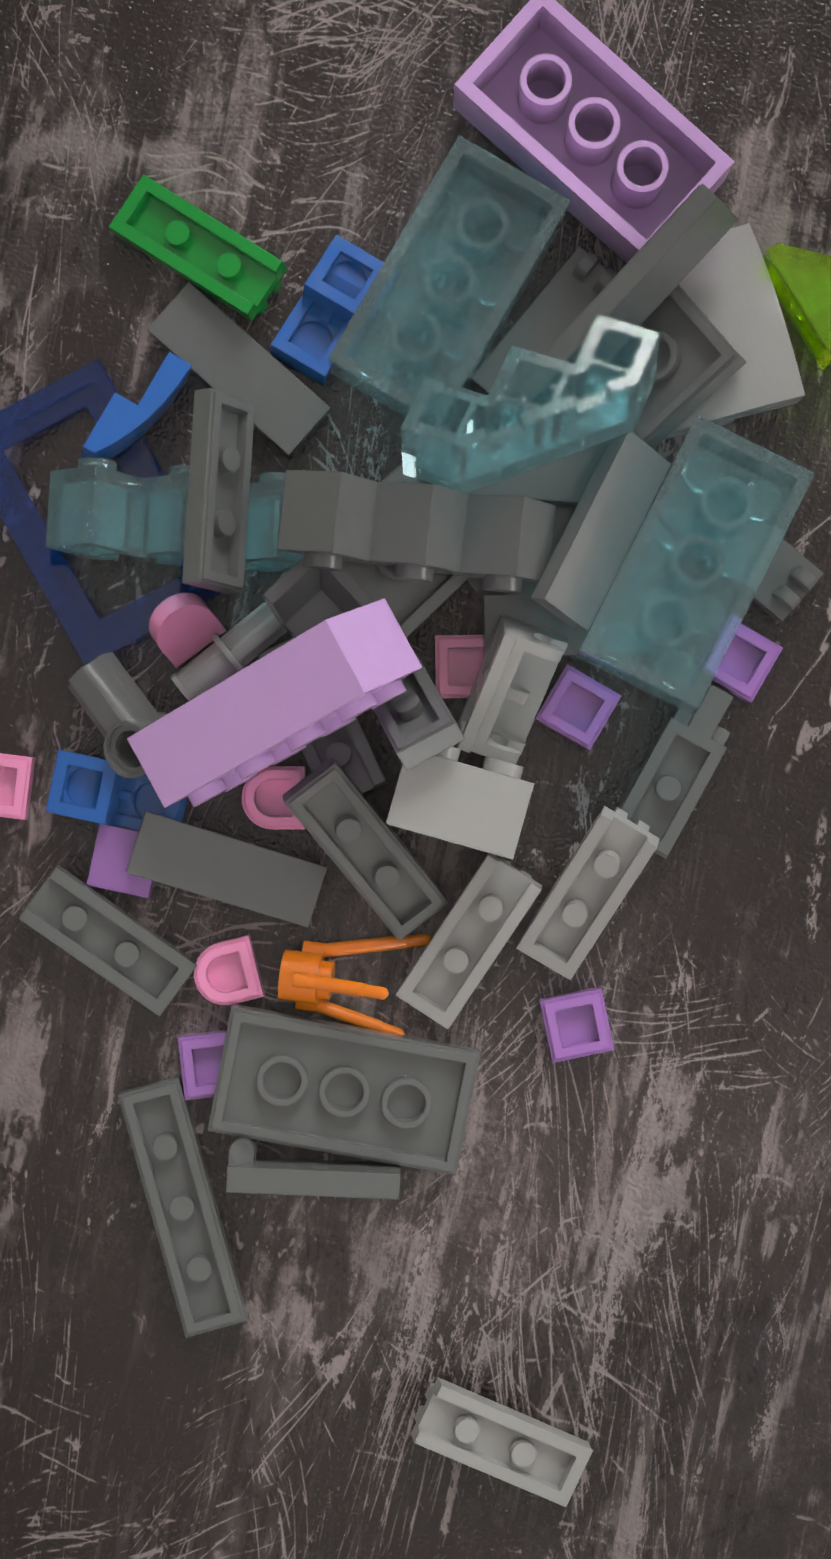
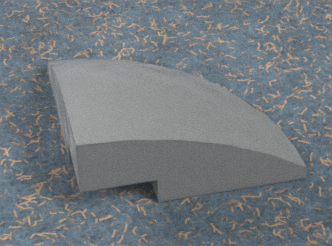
M749 223L731 228L679 285L747 363L665 439L730 424L737 418L794 405L805 396L784 316ZM605 400L606 430L608 441H610L615 429H630Z

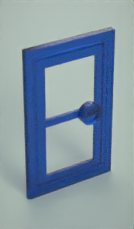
M99 359L0 410V517L84 665L92 662L102 654L114 653L149 634V620L153 611L168 597L179 593H193L201 597L206 603L222 594L182 583L187 513L143 436L127 449L114 456L130 486L78 514L69 510L58 511L49 518L47 525L43 522L4 451L86 407L94 422H98L114 393L119 394ZM138 497L182 576L99 620L59 548L66 550L78 546L83 540L84 526Z

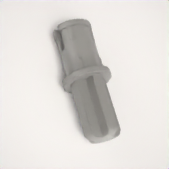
M262 603L222 637H219L217 633L211 636L214 643L179 672L172 674L170 678L186 699L190 701L244 669L249 662L283 636L287 630L277 621L267 603Z

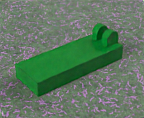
M144 174L109 225V228L116 236L250 321H253L257 314L263 315L269 306L266 301L271 293L276 295L283 284L280 279L287 270L283 261Z

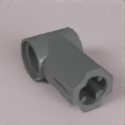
M113 652L102 654L92 662L82 666L68 680L70 682L68 689L105 738L103 745L104 755L110 768L122 777L138 778L146 775L127 738L168 713L156 712Z

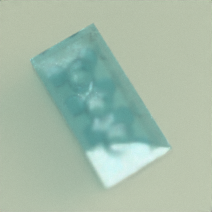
M459 135L329 355L330 373L428 431L436 432L451 417L471 383L475 372L481 366L565 223L571 200Z
M697 415L576 657L688 713L698 709L815 473Z

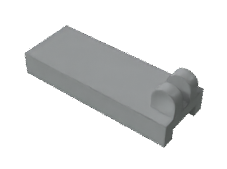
M606 806L602 808L520 937L516 949L569 980L572 979L657 849L660 838L649 832V825L641 820H638L636 824L627 819L628 813L618 807L614 811Z
M488 853L398 988L395 996L446 1029H449L541 892L542 885L533 880L532 876L522 869L519 871L513 867L507 859Z
M439 1377L435 1383H430L425 1393L427 1401L424 1406H419L414 1417L416 1424L411 1432V1436L415 1444L567 1507L593 1452L588 1441Z

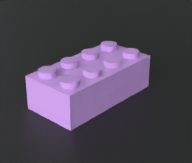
M530 0L454 84L453 108L626 263L631 260L699 185L703 183L714 193L723 184L735 162L556 0Z
M384 598L322 621L130 736L127 740L164 808L187 797L193 807H196L224 791L228 792L259 775L258 772L272 764L275 765L307 748L306 745L319 737L323 738L356 720V716L370 708L374 709L406 692L407 690L401 680L421 669L422 666Z

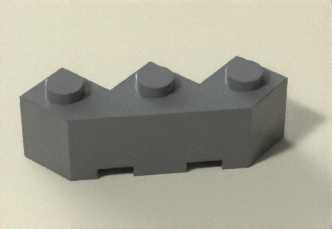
M286 470L278 550L304 555L303 567L311 569L342 571L343 562L395 568L394 578L400 580L433 582L434 573L484 579V590L522 593L523 582L538 583L550 560L556 506L526 496L466 494L436 484L376 482L339 471Z

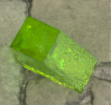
M777 243L767 249L763 255L777 298L823 371L831 366V256Z

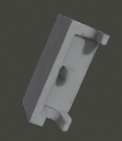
M502 614L457 723L465 739L457 743L458 749L468 753L472 751L486 757L517 764L557 665L567 648L568 639L566 637Z

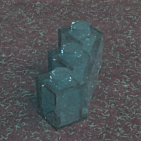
M597 314L575 364L512 345L488 396L425 377L400 428L403 475L466 494L634 431L655 383L660 333Z
M81 458L78 459L77 468L50 471L46 548L90 559L119 561V555L125 554L154 558L155 564L183 566L190 465L169 467V475L139 478L116 471L117 463L112 460ZM262 473L258 483H250L245 570L288 571L304 556L278 550L286 473Z

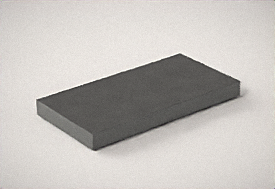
M232 1004L208 1131L456 1176L480 1051L472 1047Z

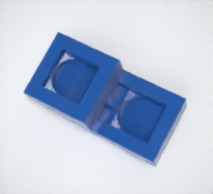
M336 235L305 282L303 295L272 341L269 353L323 386L367 314L391 266Z
M169 352L138 405L114 393L83 445L80 462L93 468L110 460L142 437L174 402L187 382L191 364Z
M58 750L45 812L138 831L144 810L183 822L188 797L164 808L147 775L138 778H125L117 775L110 768L106 759Z

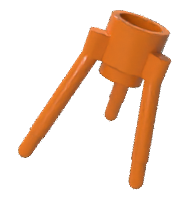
M428 933L406 935L400 941L395 936L330 943L304 940L302 951L286 949L283 953L278 981V999L294 1001L296 1010L317 1012L357 1027L404 1035L403 1029L323 1000H330L332 992L380 1000L386 999L389 995L385 987L334 978L335 962L324 961V957L426 946L430 942L431 936Z

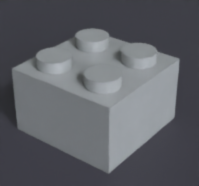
M450 747L407 771L402 765L386 824L513 860L535 784L521 780L524 767L490 757H484L481 768L460 763L458 759L461 749Z

